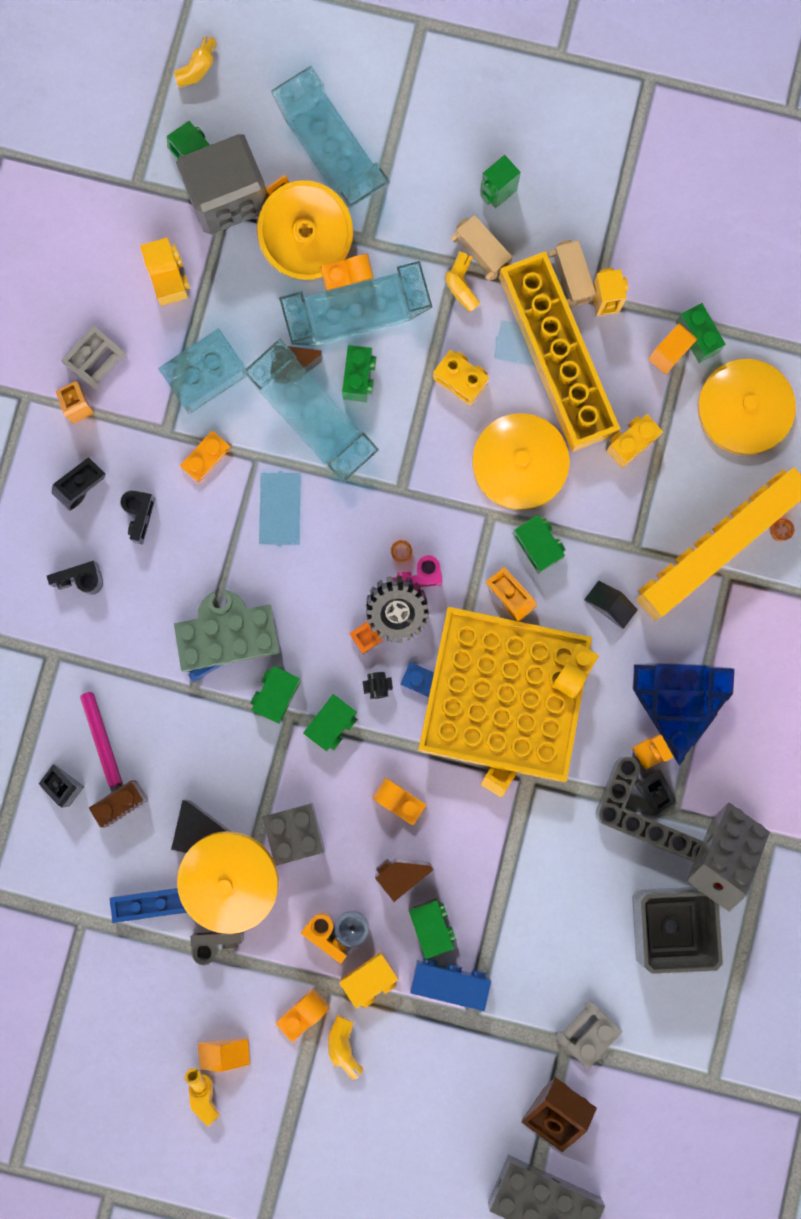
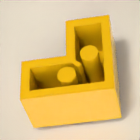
M168 237L139 245L160 306L187 299L186 290L190 289L187 276L181 275L180 267L184 266L176 244L171 245Z

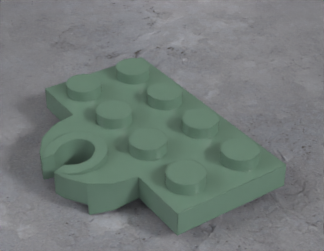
M223 590V596L227 599V604L225 607L218 609L215 608L217 597L214 592L210 593L202 600L199 606L198 619L174 623L181 671L185 673L196 669L280 654L271 604L247 609L244 601L236 593Z

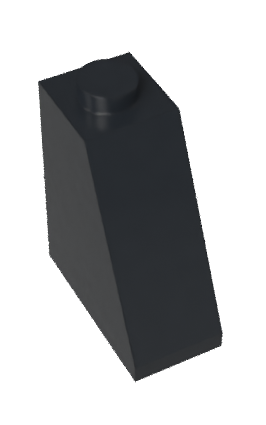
M185 799L181 803L171 850L187 853L202 838L213 833L231 830L191 800Z

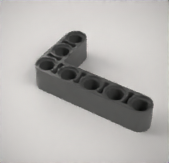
M633 757L619 758L613 766L597 806V820L603 825L694 862L696 850L701 847L703 841L625 809L638 777L640 766ZM625 761H629L633 767L629 775H625L621 771V765ZM616 784H620L623 787V795L620 798H615L612 795V788ZM607 807L612 808L614 811V817L610 821H605L602 816L604 809ZM630 817H634L637 820V827L633 831H629L626 828V821ZM653 827H658L660 837L653 841L649 837V831ZM680 836L683 839V847L675 850L672 845L673 840Z

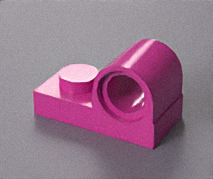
M426 555L419 559L417 575L412 576L411 572L397 573V576H402L403 581H406L408 577L412 579L413 585L417 582L421 588L442 586L440 563L437 558L431 555ZM424 563H432L435 566V571L432 574H425L421 569Z

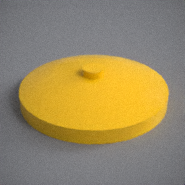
M301 180L281 186L266 199L258 215L256 233L261 252L274 269L293 279L314 280L322 277L321 266L345 260L352 244L353 224L346 204L337 193L321 183Z
M738 359L725 363L708 377L699 393L697 410L699 421L705 434L715 445L737 455H757L775 447L786 437L795 419L796 401L790 383L775 367L756 359Z
M524 413L506 415L488 425L479 436L472 456L473 474L476 483L485 496L501 507L520 511L538 508L553 499L566 481L570 464L568 447L560 432L545 419Z
M217 832L199 840L184 856L177 876L178 894L187 913L201 926L219 933H239L253 928L268 915L278 895L279 874L274 859L260 842L238 832Z

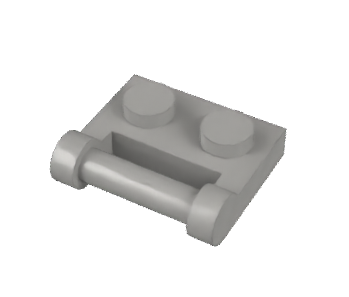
M93 325L62 359V363L96 391L100 386L99 382L127 354ZM107 349H110L113 353L92 376H89L87 372Z
M590 1000L584 1004L585 1008L563 1032L559 1031L555 1036L587 1069L594 1064L622 1033V1030ZM594 1014L597 1019L573 1044L569 1039Z

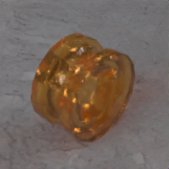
M779 519L770 527L771 537L778 542H785L790 539L795 531L793 523L788 519ZM779 524H782V528L786 526L788 529L785 532V537L782 536V533H777V529L780 528Z
M398 540L391 547V555L396 562L406 563L412 558L413 549L407 541ZM402 545L407 547L406 552L408 555L406 557L402 555V558L397 557L398 552L396 548L398 546L402 548Z

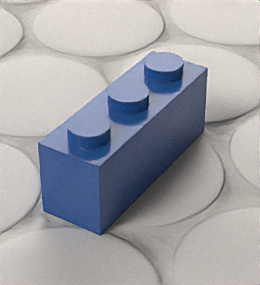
M423 957L422 961L417 960L410 987L411 994L485 1012L491 986V979L486 977V972L472 969V973L462 971L461 966L450 963L447 964V967L437 965V960L425 959V957Z

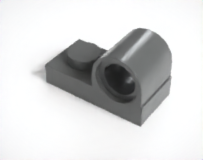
M244 931L231 934L219 932L193 933L190 936L193 960L199 965L205 966L210 964L218 955L219 945L223 944L224 949L237 948L238 943L244 941ZM200 946H208L212 952L211 957H202L199 952Z

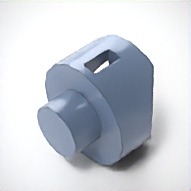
M357 911L343 913L335 925L337 940L348 947H355L361 944L369 933L367 918Z

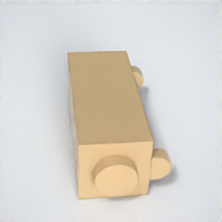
M475 215L469 220L468 218L463 219L457 225L456 233L451 237V240L454 243L458 241L487 273L485 278L488 281L494 280L499 276L501 268L511 265L513 258L511 254Z
M579 240L560 242L554 250L548 252V256L555 259L568 305L572 308L593 302L596 291Z

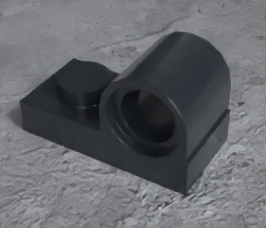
M88 457L52 485L51 493L71 511L84 500L87 491L105 478L106 473Z
M130 490L122 495L120 504L128 515L135 517V520L131 521L128 527L129 539L133 543L143 545L156 498L149 493ZM132 499H139L140 501L136 509H129V502Z
M94 560L46 575L48 584L54 588L57 587L58 590L71 587V582L74 581L79 590L89 595L99 593L103 587L99 564ZM93 576L95 581L93 586L85 588V579Z

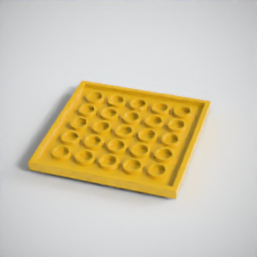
M447 607L418 751L566 783L584 684L574 699L552 685L576 645L579 643L590 650L592 637Z

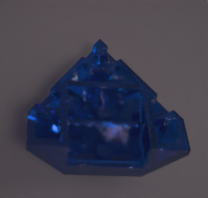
M676 663L633 664L632 689L657 731L662 735L679 766L692 746H695L718 715V711L724 703L733 695L735 668Z

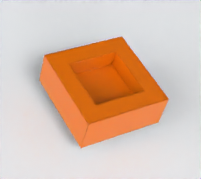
M368 621L349 633L362 654L383 642V639L378 637L377 631L373 632Z

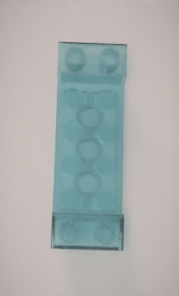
M312 66L271 90L286 123L329 187L340 196L349 209L390 184L389 179L377 162L372 163L325 94L324 84Z
M420 261L397 266L395 274L304 297L303 291L279 297L291 345H319L404 323L433 307Z
M279 338L243 372L259 393L321 462L344 483L379 449L363 431H360L298 362L297 356Z

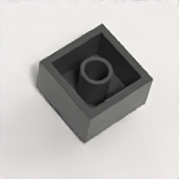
M313 803L262 817L276 866L325 852Z

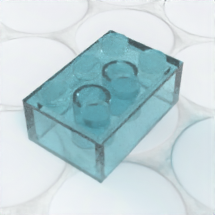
M219 328L158 368L188 414H191L249 375L245 365Z

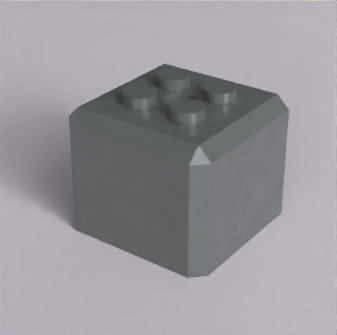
M237 134L184 155L176 161L183 184L203 232L214 234L241 222L253 219L259 215L262 205L268 198L264 180L243 134Z
M696 887L636 891L632 896L636 961L651 974L717 971L723 965L718 903ZM670 919H674L678 923V928L674 933H667L665 930V923Z

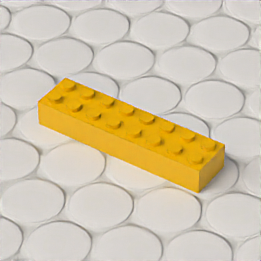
M546 251L501 268L499 280L571 453L613 437L619 432L620 426Z
M795 467L788 472L783 469L767 482L769 487L765 484L748 498L751 501L750 503L746 500L730 513L732 518L727 516L712 528L713 534L709 531L693 544L695 546L694 550L691 547L675 559L677 563L675 566L671 563L656 575L658 578L656 582L652 579L638 590L640 595L635 600L653 621L667 614L801 501V474Z

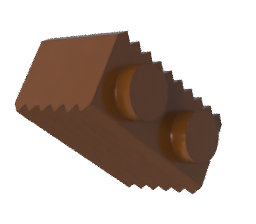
M131 780L90 806L89 810L98 825L105 828L109 827L110 824H114L118 819H122V816H126L135 808H139V805L147 802L148 798L138 782Z

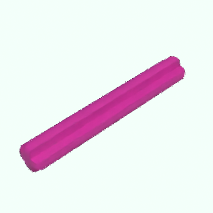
M84 693L80 695L81 703L109 787L120 785L122 783L121 776L94 693Z

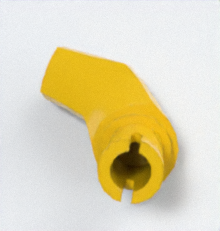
M205 36L200 47L193 51L189 63L174 70L178 88L198 83L210 69L214 61L212 54L217 47V42L214 38L209 36L208 39Z
M459 251L451 271L445 273V282L454 297L470 312L480 304L479 299L470 289L464 277L473 257Z
M337 1015L328 1034V1054L334 1066H341L350 1079H356L358 1076L353 1069L361 1075L363 1067L352 1056L349 1038L354 1022L346 1017Z
M191 1068L185 1074V1081L189 1084L190 1107L201 1121L209 1127L221 1115L212 1102L213 1084L207 1075H201L198 1069Z

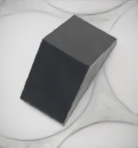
M599 580L584 599L585 602L621 629L625 628L638 610L621 591Z
M55 764L50 767L39 782L42 789L62 808L70 807L85 787Z
M653 769L634 784L655 815L676 802L660 769Z

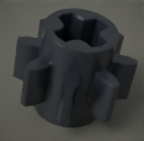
M385 672L367 674L368 680L362 682L364 694L369 693L370 699L389 697L388 691L393 690L392 677L386 678Z

